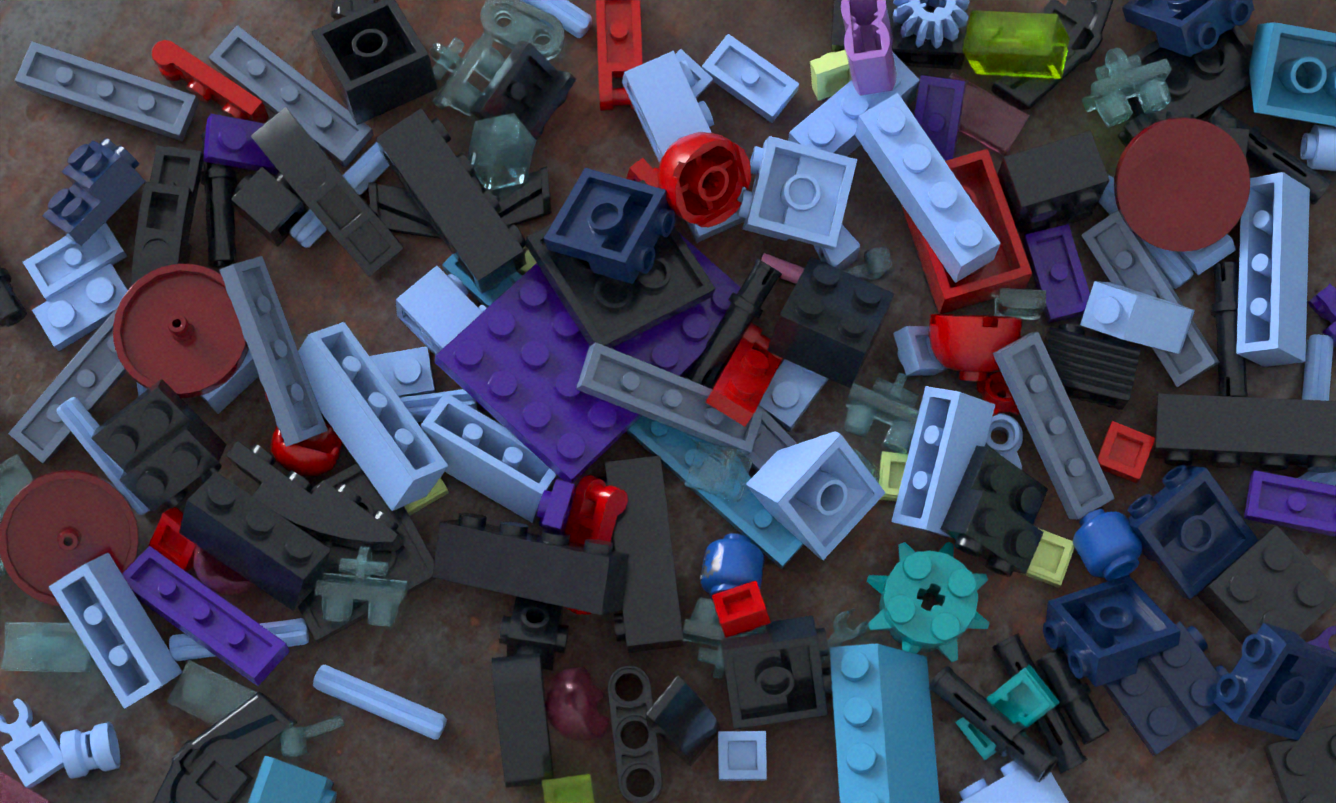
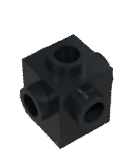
M516 596L512 617L504 615L500 629L499 643L507 645V656L540 653L542 669L553 671L556 652L565 654L569 634V625H562L563 606Z

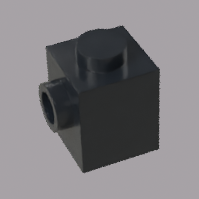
M263 167L255 175L250 174L243 178L235 189V195L231 198L238 213L277 247L290 235V228L307 212L302 201L295 196L297 192L283 175L278 173L273 177Z

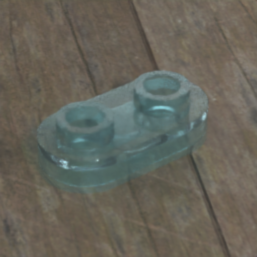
M488 0L481 9L480 17L485 34L493 41L514 49L519 41L530 42L547 60L556 57L564 47L565 37L561 22L555 16L520 0ZM500 18L511 20V23L506 27H500L496 24ZM542 35L548 36L551 39L545 45H539L535 40Z

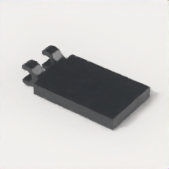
M1237 25L1222 33L1212 48L1203 49L1191 57L1160 47L1157 39L1115 64L1111 73L1116 80L1101 87L1097 91L1099 96L1095 97L1092 103L1101 115H1104L1123 100L1126 102L1136 118L1123 126L1125 130L1118 134V138L1126 147L1138 133L1151 125L1152 119L1165 120L1167 111L1194 114V119H1201L1217 109L1220 104L1227 103L1251 88L1249 66L1253 44Z

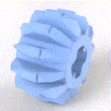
M894 0L893 2L898 7L893 12L894 23L903 24L900 31L902 38L915 34V44L918 48L924 44L925 39H930L936 49L942 45L943 37L953 42L958 37V28L965 27L969 17L965 12L968 9L969 0ZM928 6L936 8L934 13L926 11Z

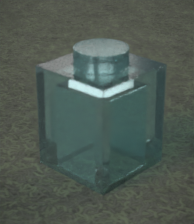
M514 113L478 120L474 123L467 159L473 166L477 174L476 177L489 190L526 183L536 140Z

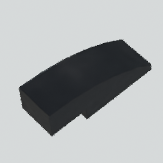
M678 676L646 714L647 726L662 737V743L690 766L694 764L716 737L718 731L721 730L717 719L709 708Z

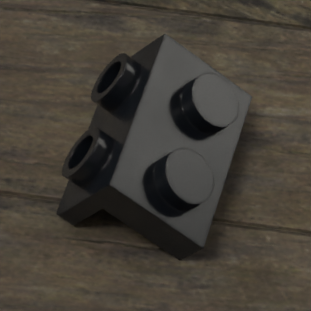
M519 41L470 111L503 143L528 148L542 135L544 125L556 108L566 101L569 94L568 91L575 83L576 78L570 72L556 70L530 42Z

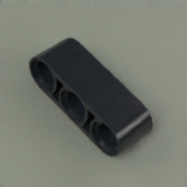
M540 653L492 658V677L506 788L553 784V761Z
M626 665L613 672L608 681V696L619 788L622 797L627 803H654L658 800L662 791V778L657 736L647 726L646 714L653 707L651 685L648 676L642 669ZM632 678L639 681L643 686L641 696L634 701L620 699L616 694V688L622 680ZM632 725L644 727L649 734L647 743L638 749H630L621 740L624 730ZM645 772L653 778L654 788L647 796L636 797L628 791L627 782L634 773Z

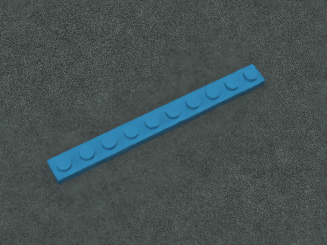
M453 254L442 264L443 270L448 275L457 276L465 285L467 291L486 308L522 277L516 271L481 294ZM642 416L626 431L653 456H661V463L736 530L748 537L751 543L756 545L780 569L804 545L769 514L746 484L751 477L713 443L645 416Z

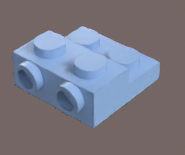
M769 136L765 140L763 148L754 147L750 159L751 174L756 176L752 192L743 191L740 200L742 204L737 212L738 217L745 218L743 230L784 241L793 239L831 250L835 249L857 159Z

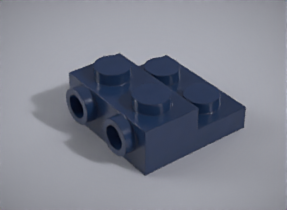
M1131 0L1122 6L1126 22L1156 32L1160 47L1188 57L1201 52L1203 49L1212 48L1222 33L1234 28L1236 25L1241 26L1249 20L1251 13L1255 10L1252 0Z
M106 137L100 143L93 140L89 145H81L69 156L67 161L69 165L62 173L73 185L69 189L64 188L56 193L48 203L49 209L42 215L56 230L80 246L145 183V180L135 170L140 165L139 162L121 145L117 147Z
M584 168L545 235L544 242L550 251L588 261L593 273L633 284L639 273L647 274L651 270L655 260L654 246L660 236L666 238L671 234L675 224V212L669 208L665 189Z
M1180 465L1170 470L1163 477L1162 482L1165 487L1152 497L1151 494L1144 495L1129 506L1128 512L1131 516L1128 520L1130 527L1142 543V552L1147 559L1157 562L1183 598L1191 599L1254 545L1258 539L1207 468Z
M1129 575L1049 600L1046 622L1043 624V634L1047 644L1052 649L1061 647L1068 655V663L1072 673L1077 678L1087 677L1095 687L1136 674L1138 659L1178 646L1181 630Z
M1181 621L1175 624L1181 630L1178 646L1138 659L1136 674L1103 684L1105 690L1152 756L1157 755L1222 711L1213 700L1217 696L1216 687L1219 679L1225 674H1230L1222 665L1213 667L1203 653L1208 649L1204 637L1194 626L1186 629Z
M1263 623L1257 634H1251L1245 639L1242 645V657L1232 673L1225 674L1219 679L1216 687L1217 696L1213 702L1237 724L1298 741L1336 684V652L1309 644L1293 631Z

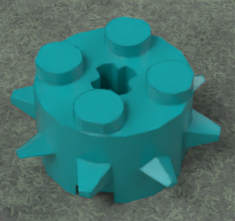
M906 542L898 544L899 563L896 564L890 575H869L867 578V582L881 594L880 612L868 623L870 631L889 630L892 638L902 644V650L917 654L919 651L932 652L938 649L951 663L958 660L957 640L960 639L966 629H988L990 622L976 611L978 603L977 590L988 581L985 573L972 574L963 563L955 559L954 544L946 542L939 552L930 550L915 552ZM926 593H930L936 597L934 601L939 602V605H934L930 611H927L921 607L923 600L917 599V595L924 596Z

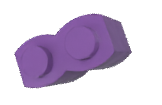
M842 0L841 13L846 31L844 46L856 92L862 96L892 91L896 83L897 72L892 51L893 36L886 0Z

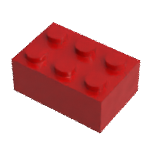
M988 149L953 158L945 162L1000 241V246L993 261L955 283L901 204L939 314L1024 290L1032 275Z

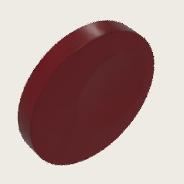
M1170 118L1154 123L1142 130L1124 149L1114 176L1115 201L1126 225L1144 241L1169 251L1185 252L1198 250L1223 238L1241 218L1250 193L1249 167L1239 145L1228 133L1218 126L1194 118Z
M173 264L158 268L144 275L126 292L114 318V346L118 358L127 372L146 389H149L159 380L163 379L180 398L201 396L225 384L238 371L249 349L243 337L242 328L233 304L227 294L222 275L200 265Z
M56 471L42 475L29 482L13 497L0 524V556L8 575L26 594L38 601L54 606L60 605L49 586L69 573L109 552L118 569L123 574L134 562L137 554L138 526L129 502L113 484L97 475L84 471Z

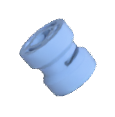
M112 723L97 724L91 731L83 733L77 729L62 732L60 737L61 754L69 778L74 779L86 776L90 770L97 768L102 771L119 769L121 762L120 749Z

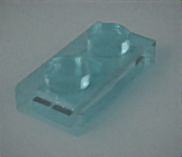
M188 660L167 703L214 725L257 692Z

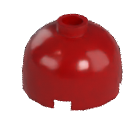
M696 132L679 138L669 146L661 158L658 168V188L666 190V200L669 208L676 215L688 223L709 228L725 222L741 206L742 203L737 199L743 187L749 189L751 164L745 150L728 138L714 133Z
M930 314V347L935 358L944 367L959 371V380L986 381L987 372L1000 370L993 353L1021 338L1022 318L969 314L954 316V314Z

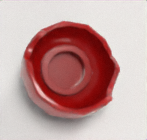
M325 424L328 431L286 446L282 434L276 426L271 439V451L277 462L290 472L292 470L300 476H319L332 470L340 456L343 442L330 425Z

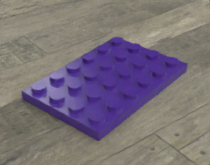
M681 235L716 288L713 297L611 349L683 377L702 355L708 340L732 303L728 300L732 292L737 294L741 287ZM537 263L435 356V364L565 482L573 484L642 417L640 414L576 389L590 346Z

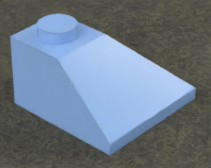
M836 431L776 451L746 484L769 514L822 560L833 551L885 494V491L847 441Z

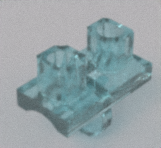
M484 31L480 38L473 42L463 58L458 54L465 46V43L457 37L453 38L448 47L439 43L433 44L429 54L436 61L432 68L434 77L441 80L447 70L451 71L452 74L432 103L442 110L450 105L467 116L472 114L470 109L482 92L467 82V79L473 71H476L490 82L506 60L491 46L495 41L493 36Z
M1114 48L1106 52V65L1095 69L1098 81L1092 83L1091 94L1082 99L1086 111L1090 112L1097 109L1107 127L1123 123L1131 117L1133 111L1127 99L1135 96L1138 97L1145 114H1151L1166 108L1171 100L1165 80L1172 69L1167 58L1142 66L1138 55L1127 58L1121 48Z
M899 372L894 384L877 377L872 390L854 383L846 402L848 411L844 429L860 437H867L874 419L891 425L883 445L895 452L906 454L910 449L919 410L912 408L915 407L919 395L903 388L908 376Z
M363 546L359 549L357 559H340L339 572L355 573V576L324 573L322 580L316 581L315 595L322 596L324 620L349 621L352 615L353 599L369 601L367 623L388 627L394 624L399 605L407 596L408 581L371 578L370 575L387 576L388 563L372 561L371 547Z
M700 597L692 612L691 620H685L683 640L719 647L718 651L700 647L697 661L715 664L713 678L722 680L724 662L720 640L763 634L766 631V625L757 627L749 632L725 638L722 627L719 626V618L713 600Z
M5 622V650L1 669L5 671L90 672L91 654L71 623Z

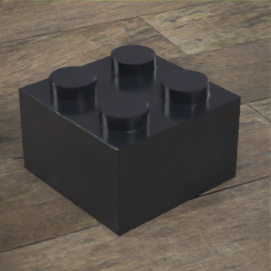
M381 0L311 31L321 64L356 125L438 89L429 54L395 0Z
M1091 131L1005 156L997 173L1017 232H1024V235L1046 230L1050 227V223L1066 219L1067 223H1075L1088 218L1093 214L1092 210L1097 206L1110 181Z
M810 257L779 315L767 351L851 389L882 327L895 293Z
M1276 525L1197 596L1243 645L1249 635L1257 634L1263 623L1293 631L1298 635L1302 634L1336 603V588Z

